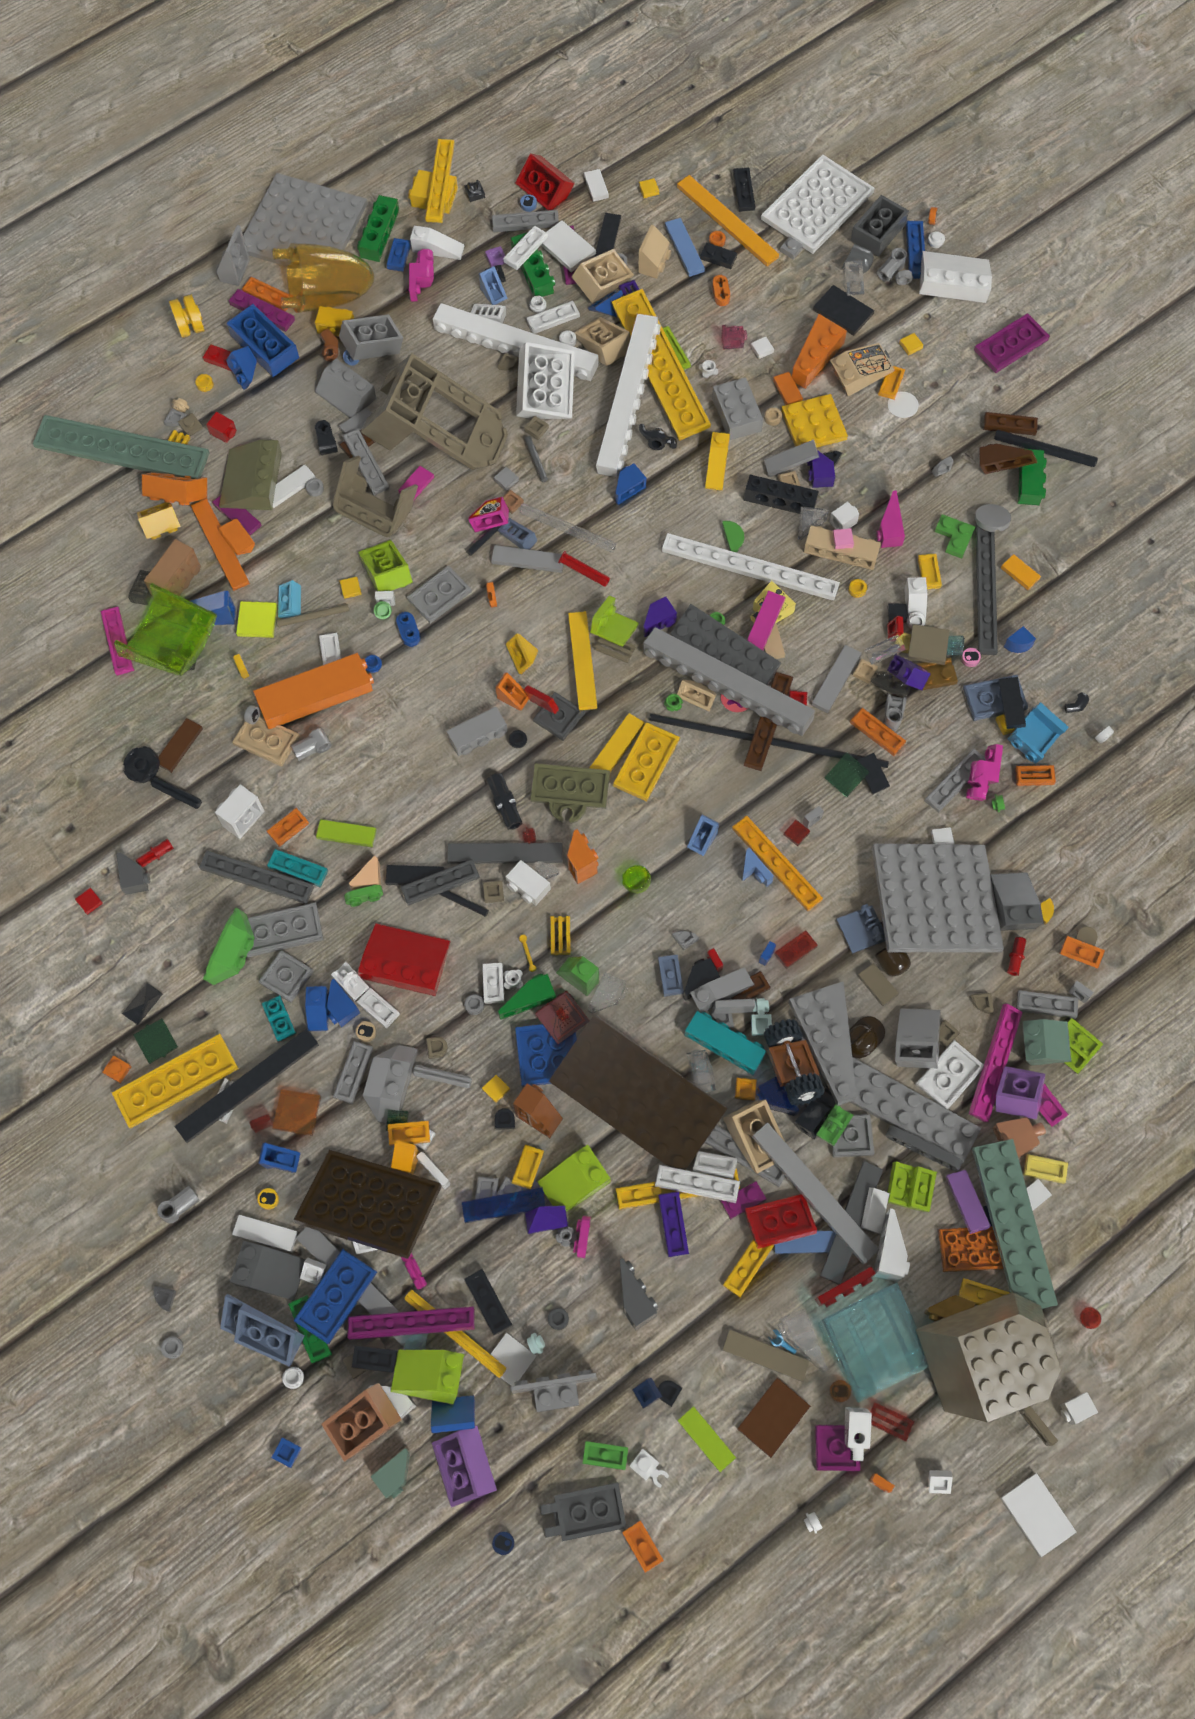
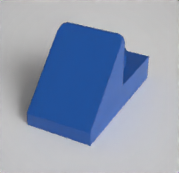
M263 1143L258 1163L267 1169L276 1168L296 1173L300 1152Z

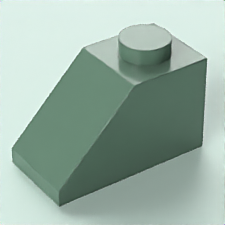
M404 1448L371 1476L385 1498L389 1499L392 1497L395 1499L404 1491L402 1487L406 1484L410 1451L407 1448Z

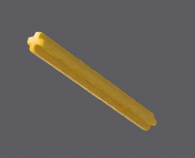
M413 1290L409 1291L404 1298L417 1311L435 1310L433 1306ZM463 1331L444 1332L498 1378L502 1377L506 1372L507 1368Z

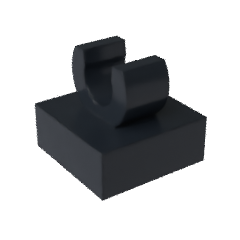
M479 180L471 184L468 182L467 185H464L470 202L485 198V192Z

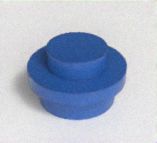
M376 655L366 657L367 669L365 670L370 673L378 672L382 667L381 659Z

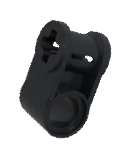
M326 420L318 421L315 425L321 456L338 452L330 423Z

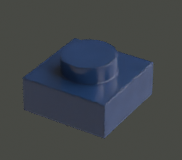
M652 1378L646 1379L632 1389L643 1409L662 1397Z

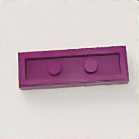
M221 495L212 502L213 506L230 521L238 519L249 535H252L262 526L261 522L246 509L220 508Z

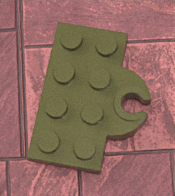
M535 763L531 802L549 803L550 811L554 818L562 823L564 821L562 813L564 810L569 809L573 812L569 822L570 824L575 823L585 815L587 807L606 809L610 770Z

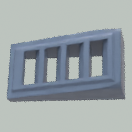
M508 518V524L502 525L498 529L500 534L520 549L530 550L537 542L533 531L511 518Z

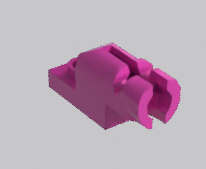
M430 249L418 251L416 263H409V293L411 302L418 301V294H421V288L432 285L434 279L433 251Z
M994 744L988 746L985 751L986 761L977 760L972 762L968 784L973 788L967 789V799L986 800L989 789L988 784L999 782L1003 745Z

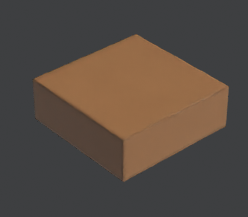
M509 490L503 496L511 514L524 503V500L512 490Z

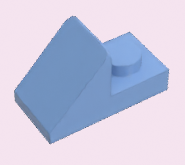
M749 847L746 850L742 881L755 873L754 876L757 881L767 887L773 882L774 876Z

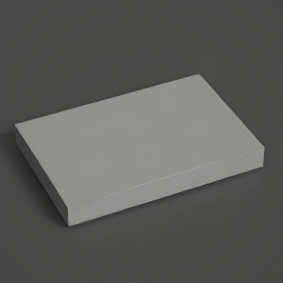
M448 565L407 596V600L431 624L469 595L472 590Z

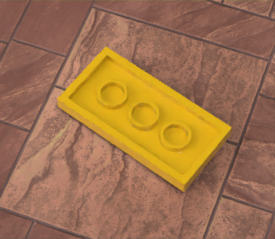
M646 722L616 777L613 787L647 802L680 737Z

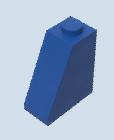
M222 591L188 601L185 616L186 619H189L192 626L235 624L236 608L229 591Z

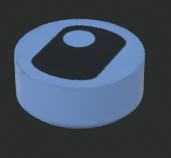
M525 195L521 198L520 205L522 210L531 212L536 209L537 200L533 195Z

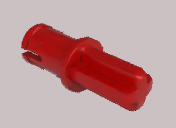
M165 839L159 845L153 848L150 847V851L137 858L136 862L143 868L156 859L160 860V857L174 848L170 841Z
M1023 937L1015 938L1012 952L1009 953L1010 961L1007 974L1012 976H1019L1022 960L1025 959L1024 950L1027 941Z

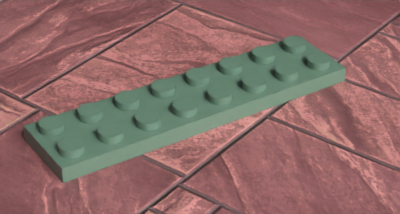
M1010 1139L973 1147V1155L1010 1293L1014 1292L1040 1305L1042 1309L1057 1306V1299L1014 1140Z

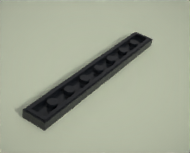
M306 1028L174 1127L185 1142L189 1143L319 1046L318 1042Z

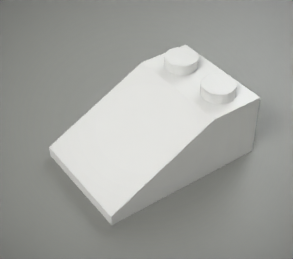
M890 1208L884 1218L878 1246L879 1251L877 1252L874 1268L876 1273L874 1277L899 1282L905 1275H908L910 1262H907L908 1255L895 1209Z

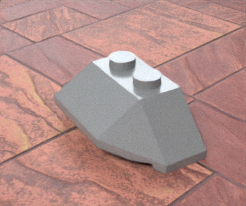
M397 1045L373 1057L363 1097L378 1122L385 1124L399 1123L418 1049Z

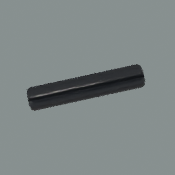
M154 777L151 781L153 788L195 809H198L202 804L200 798L158 777Z

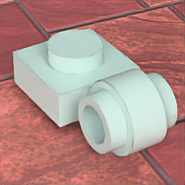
M756 998L753 1012H756L758 1015H751L752 1036H764L765 1029L772 1025L771 1014H765V1012H769V1001L764 998Z

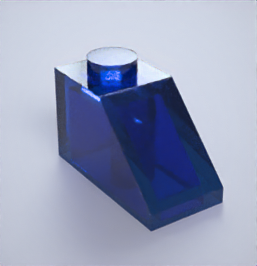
M777 1076L757 1087V1099L766 1100L770 1110L792 1116L798 1114V1106L791 1105L785 1092V1086L780 1087Z

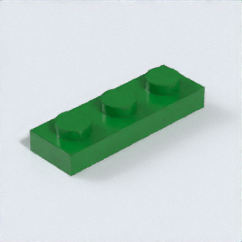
M308 1295L288 1304L294 1319L309 1299ZM296 1323L299 1333L305 1335L303 1344L312 1364L332 1355L327 1343Z

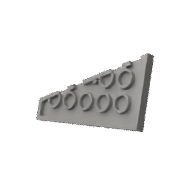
M844 982L790 998L788 1003L836 1105L839 1106L856 1100L857 1094Z

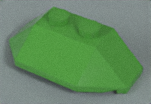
M234 909L208 962L203 980L212 985L239 974L240 969L245 965V958L248 952L253 947L255 939L247 914L240 909Z

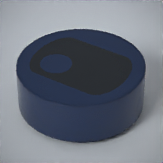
M508 1532L497 1533L492 1541L494 1551L500 1555L509 1554L515 1545L513 1536Z

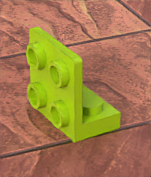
M609 595L593 616L590 633L623 647L639 623L616 613V606H614L616 598Z

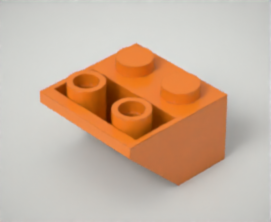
M578 829L573 832L567 854L568 870L577 884L598 873L597 866H599L597 853L594 849L590 850L587 845L589 843L584 833L580 834Z

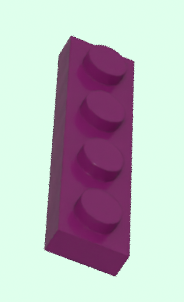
M237 289L229 299V304L241 311L254 304L282 331L286 332L295 321L294 315L240 289Z

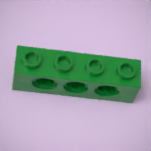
M379 195L377 201H374L373 211L368 216L367 226L363 228L362 239L357 244L360 258L380 262L400 211L398 199Z
M527 233L511 237V247L513 248ZM538 249L520 268L533 296L544 297L554 294L553 286H555V280L553 276L549 275L548 264L543 262V254Z

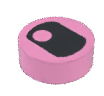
M968 648L962 654V663L967 667H975L981 659V654L975 648Z

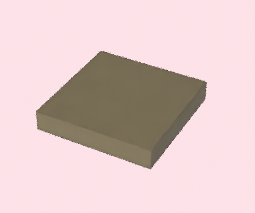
M913 624L908 659L945 665L950 630Z

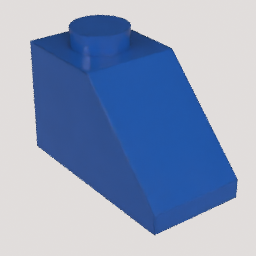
M635 463L625 466L619 473L616 489L617 505L646 488L647 478Z
M332 979L327 1002V1009L330 1014L327 1016L334 1025L338 1023L342 1028L360 1014V1011L337 981Z
M326 986L306 987L305 1008L308 1031H328L329 1017L327 1015L329 1011L327 1009L329 991Z

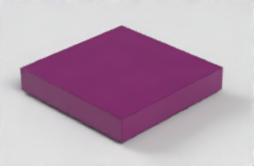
M815 1425L816 1471H860V1461L850 1460L851 1448L845 1445V1425ZM859 1433L854 1436V1439H859Z

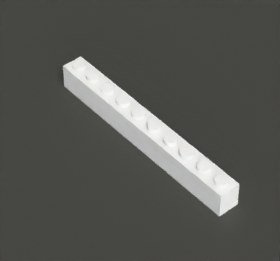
M442 303L433 317L434 330L440 333H446L455 338H461L470 343H476L486 348L519 357V349L525 342L575 351L574 376L582 380L591 381L598 367L597 354Z
M637 314L596 464L598 474L618 477L619 472L624 468L623 457L627 456L628 453L627 443L632 438L631 428L636 423L635 413L640 408V395L644 393V379L647 380L648 364L651 365L653 355L651 353L656 348V335L660 333L661 325L658 324V317Z

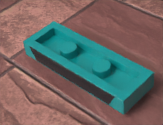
M277 849L274 850L267 865L269 869L320 888L328 873V869Z

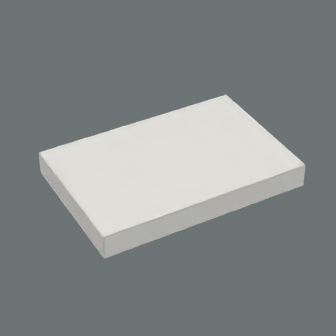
M560 221L546 232L548 233V238L541 244L545 250L570 272L596 254V249L563 221Z
M953 1040L939 1056L938 1069L929 1068L915 1085L937 1104L949 1109L982 1071L984 1064Z
M1037 1473L1001 1497V1500L1039 1557H1043L1076 1533V1530Z

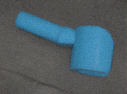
M773 1330L777 1338L771 1339L768 1336L773 1346H782L792 1354H795L797 1350L784 1341L778 1330Z

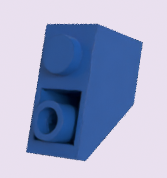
M249 346L231 352L226 359L228 367L233 371L237 382L242 386L243 390L247 389L252 382L257 363Z

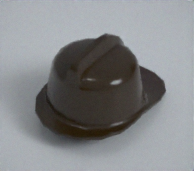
M870 1016L862 1017L849 1029L852 1057L859 1059L867 1057L883 1041L885 1028L880 1020Z

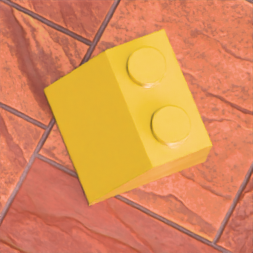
M164 502L137 512L138 520L146 539H157L161 537L162 533H173L178 530V527H181L171 503Z

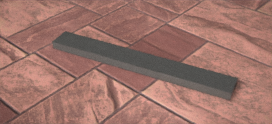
M976 524L978 651L981 655H997L995 532L983 530Z

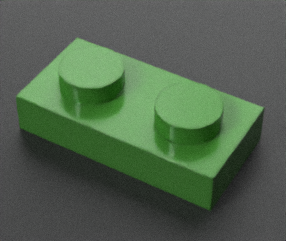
M586 1441L582 1464L626 1470L628 1447Z

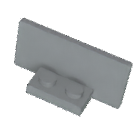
M584 1370L578 1372L579 1376L571 1377L570 1373L557 1375L558 1379L550 1380L549 1377L536 1378L535 1383H528L527 1380L514 1382L515 1386H511L510 1389L513 1394L534 1391L537 1412L579 1406L576 1384L596 1381L597 1376L591 1370Z

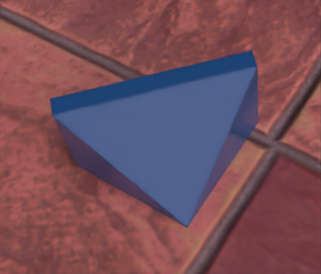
M613 290L589 306V311L617 317L612 301L622 297V290Z

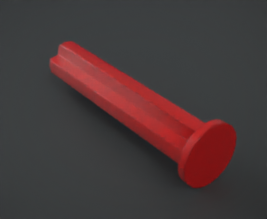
M567 551L563 552L559 559V564L563 563L604 587L608 585L610 577L567 554Z

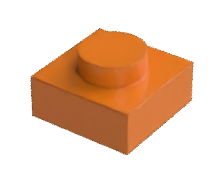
M113 1055L102 1073L121 1084L132 1066Z

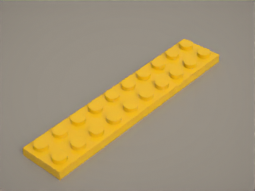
M643 288L612 301L613 309L623 329L629 331L630 337L637 314L657 317ZM661 326L660 333L655 338L657 340L656 348L651 353L653 355L651 365L648 364L647 368L649 370L648 379L680 441L711 428V423Z

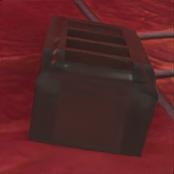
M139 571L128 595L131 603L149 605L151 594L146 584H143L142 581L144 582L145 580L143 576H148L150 571Z

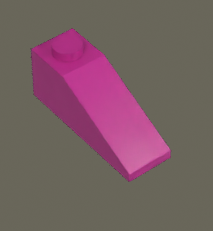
M897 490L892 492L880 528L876 532L877 541H880L881 548L902 546L905 539Z

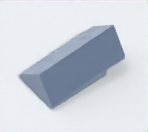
M229 1294L225 1296L220 1329L235 1335L234 1342L290 1367L305 1335Z

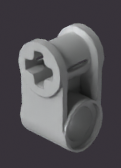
M888 694L885 704L884 724L895 731L900 727L907 697L903 696V698Z

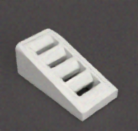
M474 304L471 310L472 314L479 310V314L476 315L503 323L506 316V306Z

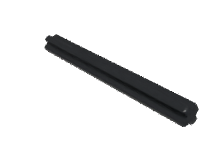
M997 430L994 439L1026 449L1044 450V454L1095 467L1098 458L1095 456Z

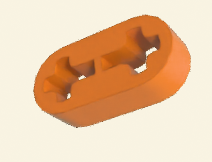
M717 275L713 278L712 285L714 299L717 305L726 306L730 302L728 280L723 275Z

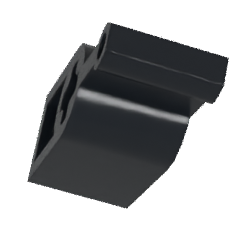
M828 1086L824 1088V1094L820 1098H816L815 1101H811L795 1121L798 1129L814 1140L836 1105Z

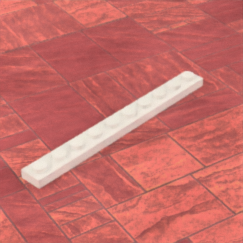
M667 533L662 547V552L766 582L773 581L777 585L833 601L840 582L669 533Z

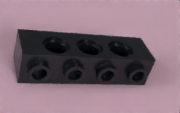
M749 475L744 501L813 517L819 491Z

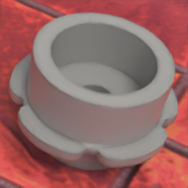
M570 1226L559 1228L558 1234H556L557 1242L561 1243L564 1247L570 1246L576 1240L575 1230Z

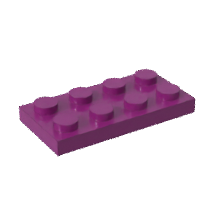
M1027 313L977 344L974 351L997 373L1048 341L1050 336Z

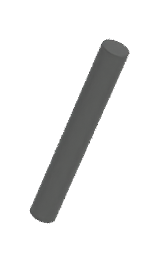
M526 436L524 440L542 482H546L548 478L531 436Z

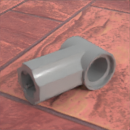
M895 248L891 256L877 271V275L883 282H889L897 271L904 268L907 253L903 248Z
M322 728L313 730L307 738L291 745L298 761L316 752H326L332 746Z
M187 1186L169 1201L162 1202L158 1206L157 1213L164 1222L174 1223L181 1214L200 1200L191 1187ZM168 1208H173V1213L170 1216H164Z

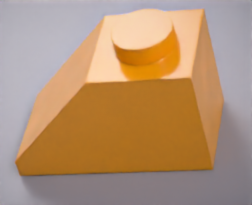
M396 1140L391 1168L414 1175L418 1162L416 1156L420 1153L416 1145Z

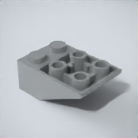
M900 1009L895 1054L897 1067L938 1069L941 1010Z

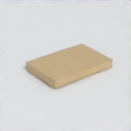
M260 716L253 725L244 722L232 743L282 767L292 751L291 745L298 741L300 735L281 725L268 730L264 718Z

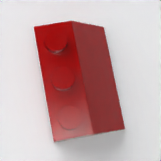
M530 153L515 182L526 193L533 195L537 202L548 211L553 210L563 202L575 184L541 155Z

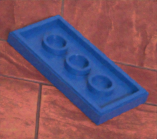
M342 1249L294 1319V1322L329 1345L377 1274V1271Z

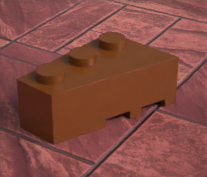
M527 1083L513 1103L516 1117L550 1139L563 1118L542 1093L543 1090L535 1084L531 1086Z

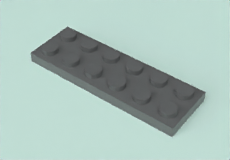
M692 604L689 605L671 632L673 637L766 685L781 665L780 661Z

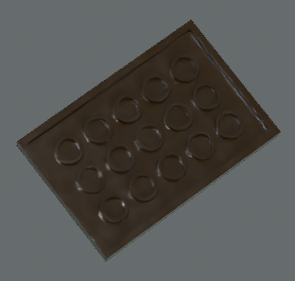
M329 1149L293 1220L296 1224L409 1259L442 1186L441 1183Z

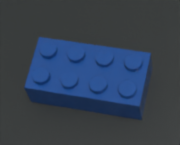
M254 304L227 322L230 336L242 348L249 346L257 362L272 377L299 359L296 345Z

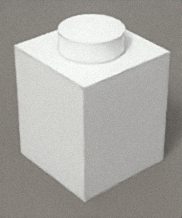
M846 502L831 513L829 522L836 530L849 529L857 524L859 512L855 506Z
M1087 1392L1060 1405L1062 1408L1060 1410L1061 1415L1070 1425L1077 1424L1098 1413Z

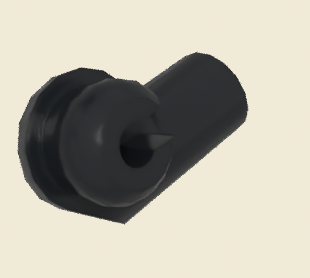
M1084 692L1079 693L1075 703L1064 705L1065 713L1083 711L1089 703V696Z

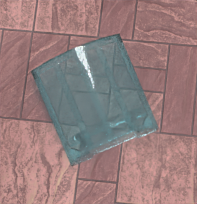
M898 1283L873 1293L822 1319L818 1323L857 1403L928 1368L916 1332L917 1326Z

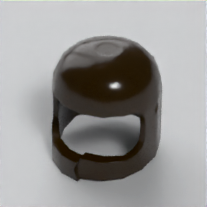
M884 948L875 954L885 973L891 977L903 974L911 966V960L907 952H887V948Z

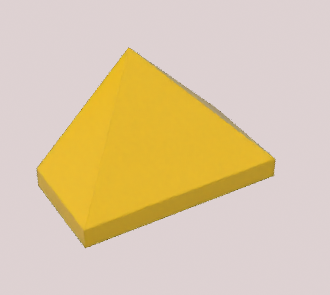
M515 634L506 643V646L518 673L523 674L534 663L538 649L520 634Z

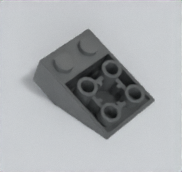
M622 1257L620 1259L624 1313L636 1331L657 1317L658 1305L652 1296L650 1298L647 1297L645 1294L646 1286L640 1278L638 1280L635 1278V1269L630 1261L625 1262Z

